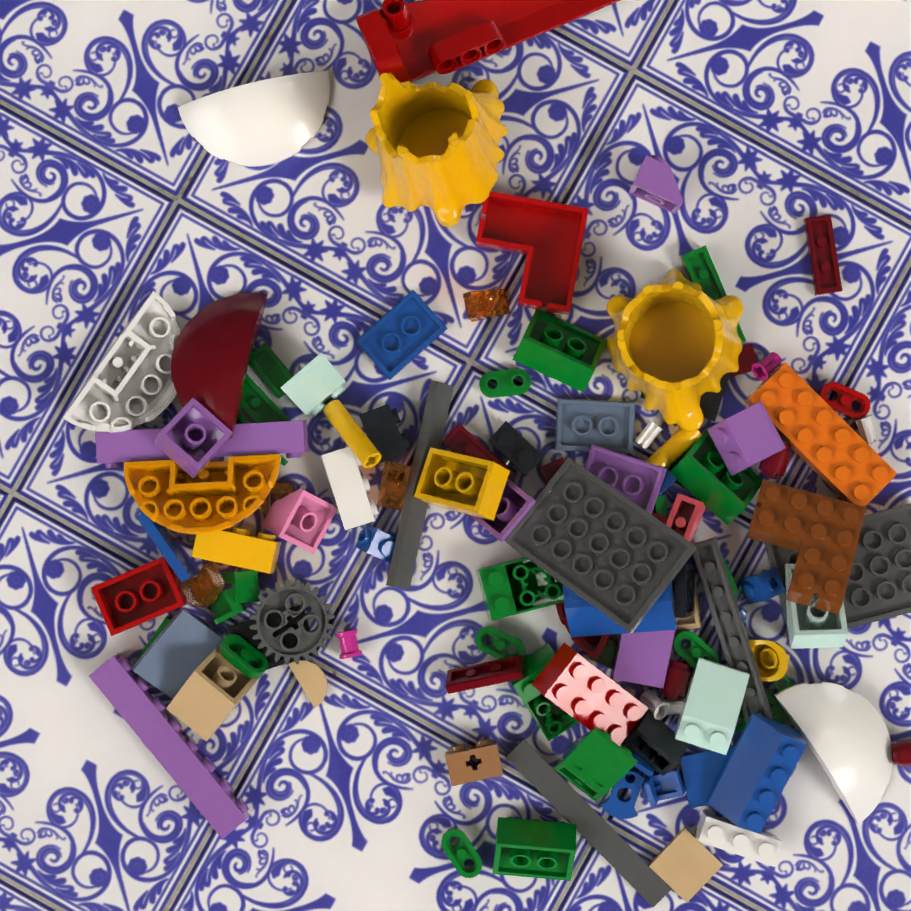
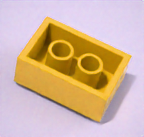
M430 447L414 497L432 506L494 521L510 471L492 461Z
M232 527V531L224 529L213 533L196 534L192 557L270 574L275 572L281 541L275 540L276 535L261 532L258 533V536L250 535L251 530Z

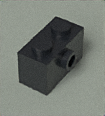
M389 404L359 415L367 437L381 454V460L378 462L379 466L408 454L406 448L411 446L406 433L400 434L397 427L401 420L396 408L390 409Z
M507 421L488 440L500 453L498 458L508 467L513 465L525 477L544 458Z
M650 710L641 717L623 741L662 776L679 763L689 746L688 743L675 739V732L661 720H656Z

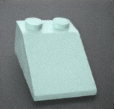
M320 353L280 388L306 416H309L311 413L313 416H316L324 409V402L330 397L336 399L346 390L343 386L347 382L327 358Z
M785 564L786 597L795 564ZM813 594L810 606L786 600L790 649L843 647L848 636L844 601L839 613L835 614L815 608L819 596L817 594Z
M699 657L675 728V739L727 755L750 673Z

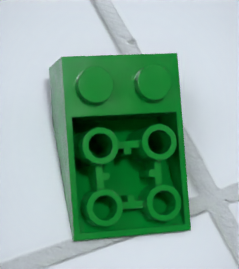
M526 557L476 569L488 619L491 621L564 602L563 584Z
M549 643L524 658L523 679L510 681L548 741L578 723L576 719L546 698L532 685L555 655Z
M595 727L570 744L554 769L596 801L603 797L638 760L633 757L629 749L619 746L612 741L611 736L606 731Z

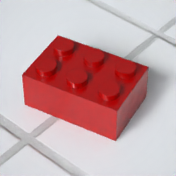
M164 557L91 587L111 636L189 604L177 575Z

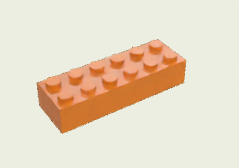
M786 362L778 366L768 376L767 380L763 381L744 400L749 407L762 401L781 439L790 445V448L845 502L865 507L897 475Z

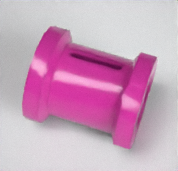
M358 629L335 633V637L339 639L341 649L340 659L363 655L362 650H359L356 637Z

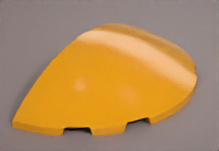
M281 454L228 457V461L209 462L194 479L173 460L124 462V476L128 491L138 504V508L153 522H157L167 529L179 533L207 534L234 526L236 523L249 517L262 505L277 480L281 464Z

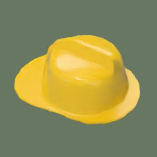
M749 640L761 680L771 682L784 677L788 670L790 654L786 653L783 646L771 640Z

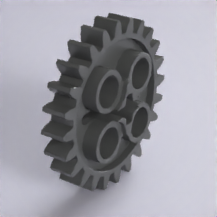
M285 579L283 587L276 581L274 582L275 590L272 591L270 588L265 587L268 594L266 597L258 594L257 597L261 601L260 605L252 604V607L257 610V614H249V617L256 620V623L249 625V628L257 630V632L251 637L253 640L261 639L257 648L261 649L266 646L267 649L264 654L266 657L272 652L275 653V662L281 656L284 657L285 664L289 663L290 658H293L295 663L299 664L301 656L308 662V653L312 652L318 656L316 648L318 646L326 648L322 640L324 638H332L326 632L327 629L335 628L334 625L328 623V620L334 618L335 615L326 612L332 605L323 604L327 596L323 594L318 597V587L310 591V582L308 581L303 587H300L299 579L295 580L294 585H290L289 580ZM292 596H298L301 599V606L296 610L289 609L287 605L288 600ZM306 607H311L309 612L296 619V627L293 628L289 625L279 635L273 636L276 630L288 623L286 619L288 616L291 615L295 618ZM272 612L280 614V622L275 626H270L266 622L267 616ZM314 617L317 620L315 629L305 630L303 627L305 619ZM293 633L296 636L295 644L290 647L284 646L282 643L284 635Z

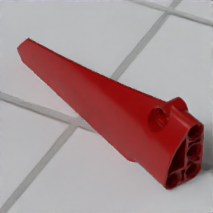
M384 0L382 9L378 10L376 8L355 18L379 77L383 73H391L400 83L407 81L412 83L435 72L441 75L451 73L620 0H425L405 3L404 0Z

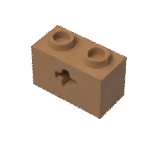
M490 738L475 741V746L466 748L465 744L449 747L450 751L445 752L452 786L503 775L496 741L491 742ZM470 755H475L476 759L481 758L477 762L476 767H472L471 763H466V761L470 760Z

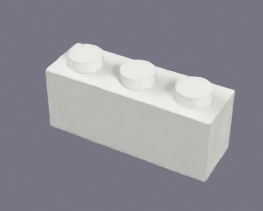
M346 447L321 455L344 529L349 530L376 521L375 515H378L379 512L375 500L370 501L367 491L371 490L367 475H361L359 466L362 464L351 449Z
M703 811L694 835L698 842L772 867L775 865L782 843L777 836L762 831L758 834L737 826L730 820Z

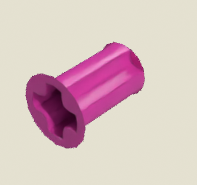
M771 352L761 362L752 365L751 369L754 376L761 381H766L768 375L782 364V359L777 353Z

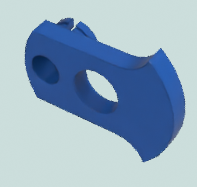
M633 766L612 787L609 797L604 801H600L603 809L611 816L620 819H630L638 816V812L634 807L644 781V776ZM621 788H628L632 791V795L628 799H621L617 796V792Z

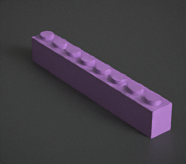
M307 420L236 424L232 439L226 441L210 462L224 461V457L281 453H286V458L302 457V452L309 451ZM163 428L127 430L115 433L95 432L97 464L105 463L106 468L121 467V462L172 460L154 444L157 435Z
M118 654L112 656L90 674L89 677L222 839L225 838L249 817L250 814L247 812L249 807L242 798L236 799L231 792L232 786L224 777L221 779L214 772L216 767L208 757L203 758L197 751L199 746L190 736L186 738L181 732L182 725L174 716L171 718L164 711L166 706L158 696L153 697L147 690L149 688L148 683L141 676L136 677L131 671L133 666L125 656L120 657Z

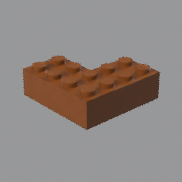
M762 480L747 538L798 551L786 600L810 606L813 594H817L819 596L815 608L838 614L843 604L867 507Z

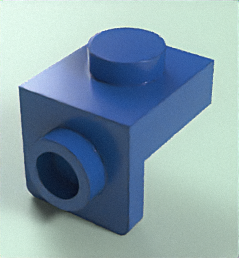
M366 524L358 535L356 547L391 564L396 537Z
M771 568L763 573L739 580L742 593L747 599L748 604L766 601L785 592V587L777 568Z
M678 768L671 769L664 776L659 772H654L650 777L646 776L644 784H642V793L644 798L649 800L651 807L656 806L660 800L684 796L685 790Z

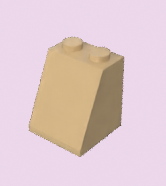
M218 645L195 669L166 709L207 742L259 678L247 677L224 659L220 654Z

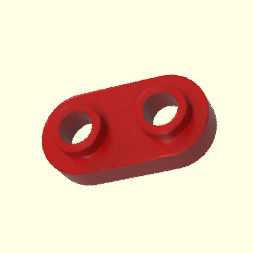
M837 382L827 383L819 390L818 395L835 412L849 418H862L870 410V401L865 394ZM829 391H833L835 393V399L833 401L829 400L827 397V393ZM853 401H856L859 404V409L857 411L851 408V404Z

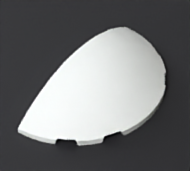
M316 71L256 81L204 96L178 107V110L190 135L211 155L220 160L225 159L235 162L240 166L258 167L272 165L298 153L301 147L310 138H314L324 122L327 105L330 102L328 71Z
M155 291L146 299L95 368L62 417L64 420L90 431L123 432L150 422L160 415L173 401L177 393L171 379V358L176 340L181 331L175 319V313Z
M831 682L800 683L775 694L776 699L794 727L800 730L803 738L831 779L830 783L855 822L860 824L873 812L881 801L892 772V743L881 715L862 695Z

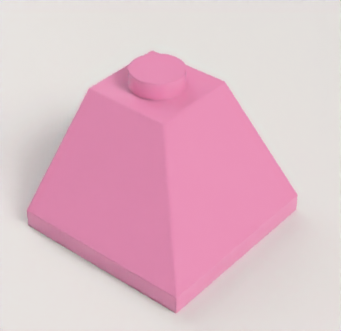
M300 488L274 502L261 526L276 536L314 554L338 507Z

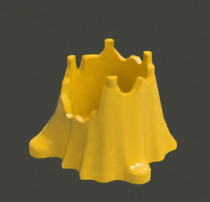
M383 73L379 78L381 86L378 100L370 110L374 127L367 132L365 137L370 151L379 154L380 180L384 186L382 203L388 208L402 206L409 212H413L421 206H427L431 208L442 226L452 227L460 221L462 211L466 205L482 203L489 197L490 191L498 179L496 166L505 155L504 151L499 148L498 143L508 133L507 127L500 122L505 106L499 99L498 88L489 79L479 80L472 87L471 91L452 82L448 86H442L434 81L417 86L409 81L400 83L391 73Z
M671 268L663 280L646 285L643 291L634 299L621 295L610 298L606 308L614 321L615 331L607 339L606 350L611 357L614 369L624 374L627 378V389L629 391L643 392L645 395L643 405L646 410H659L667 424H677L685 431L692 432L700 429L703 425L704 417L700 408L701 396L705 392L719 393L721 391L720 380L722 376L729 372H737L739 369L738 356L742 351L743 345L737 333V325L743 313V304L734 295H727L721 299L713 300L702 292L700 284L687 280L677 268Z

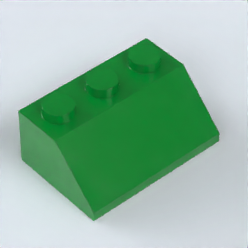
M536 309L513 360L584 393L607 340L549 313Z
M707 430L702 433V436L670 470V473L675 476L679 483L687 488L727 525L746 509L762 484V479L750 468L731 476Z
M498 817L492 874L571 881L576 854L577 824L548 822L538 819L525 820L513 817Z

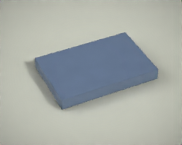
M557 398L555 450L589 452L591 445L594 444L621 454H633L635 402Z
M181 607L135 663L132 670L173 699L195 669L221 643L223 638Z

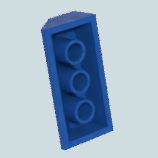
M673 580L633 633L677 630ZM563 585L564 609L571 637L629 633Z
M753 712L706 801L707 804L735 825L760 834L807 746L800 730Z

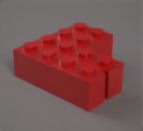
M490 191L489 197L482 205L476 246L526 255L517 306L541 310L543 305L546 306L545 311L569 315L588 208Z

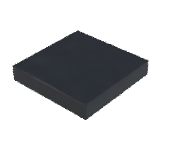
M685 563L675 576V618H686L694 615V563Z

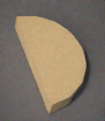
M299 660V664H296L295 661L288 663L315 709L323 702L327 693L328 681L324 671L317 664L310 661L307 662L306 660Z

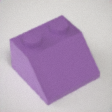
M646 155L629 194L676 214L683 204V198L671 167L665 164L666 160L659 156L652 155L649 157Z
M192 398L161 430L154 444L194 479L226 443L233 432L197 400Z
M762 401L707 429L731 476L752 467L786 448Z
M507 478L494 521L470 516L499 541L503 542L536 501Z

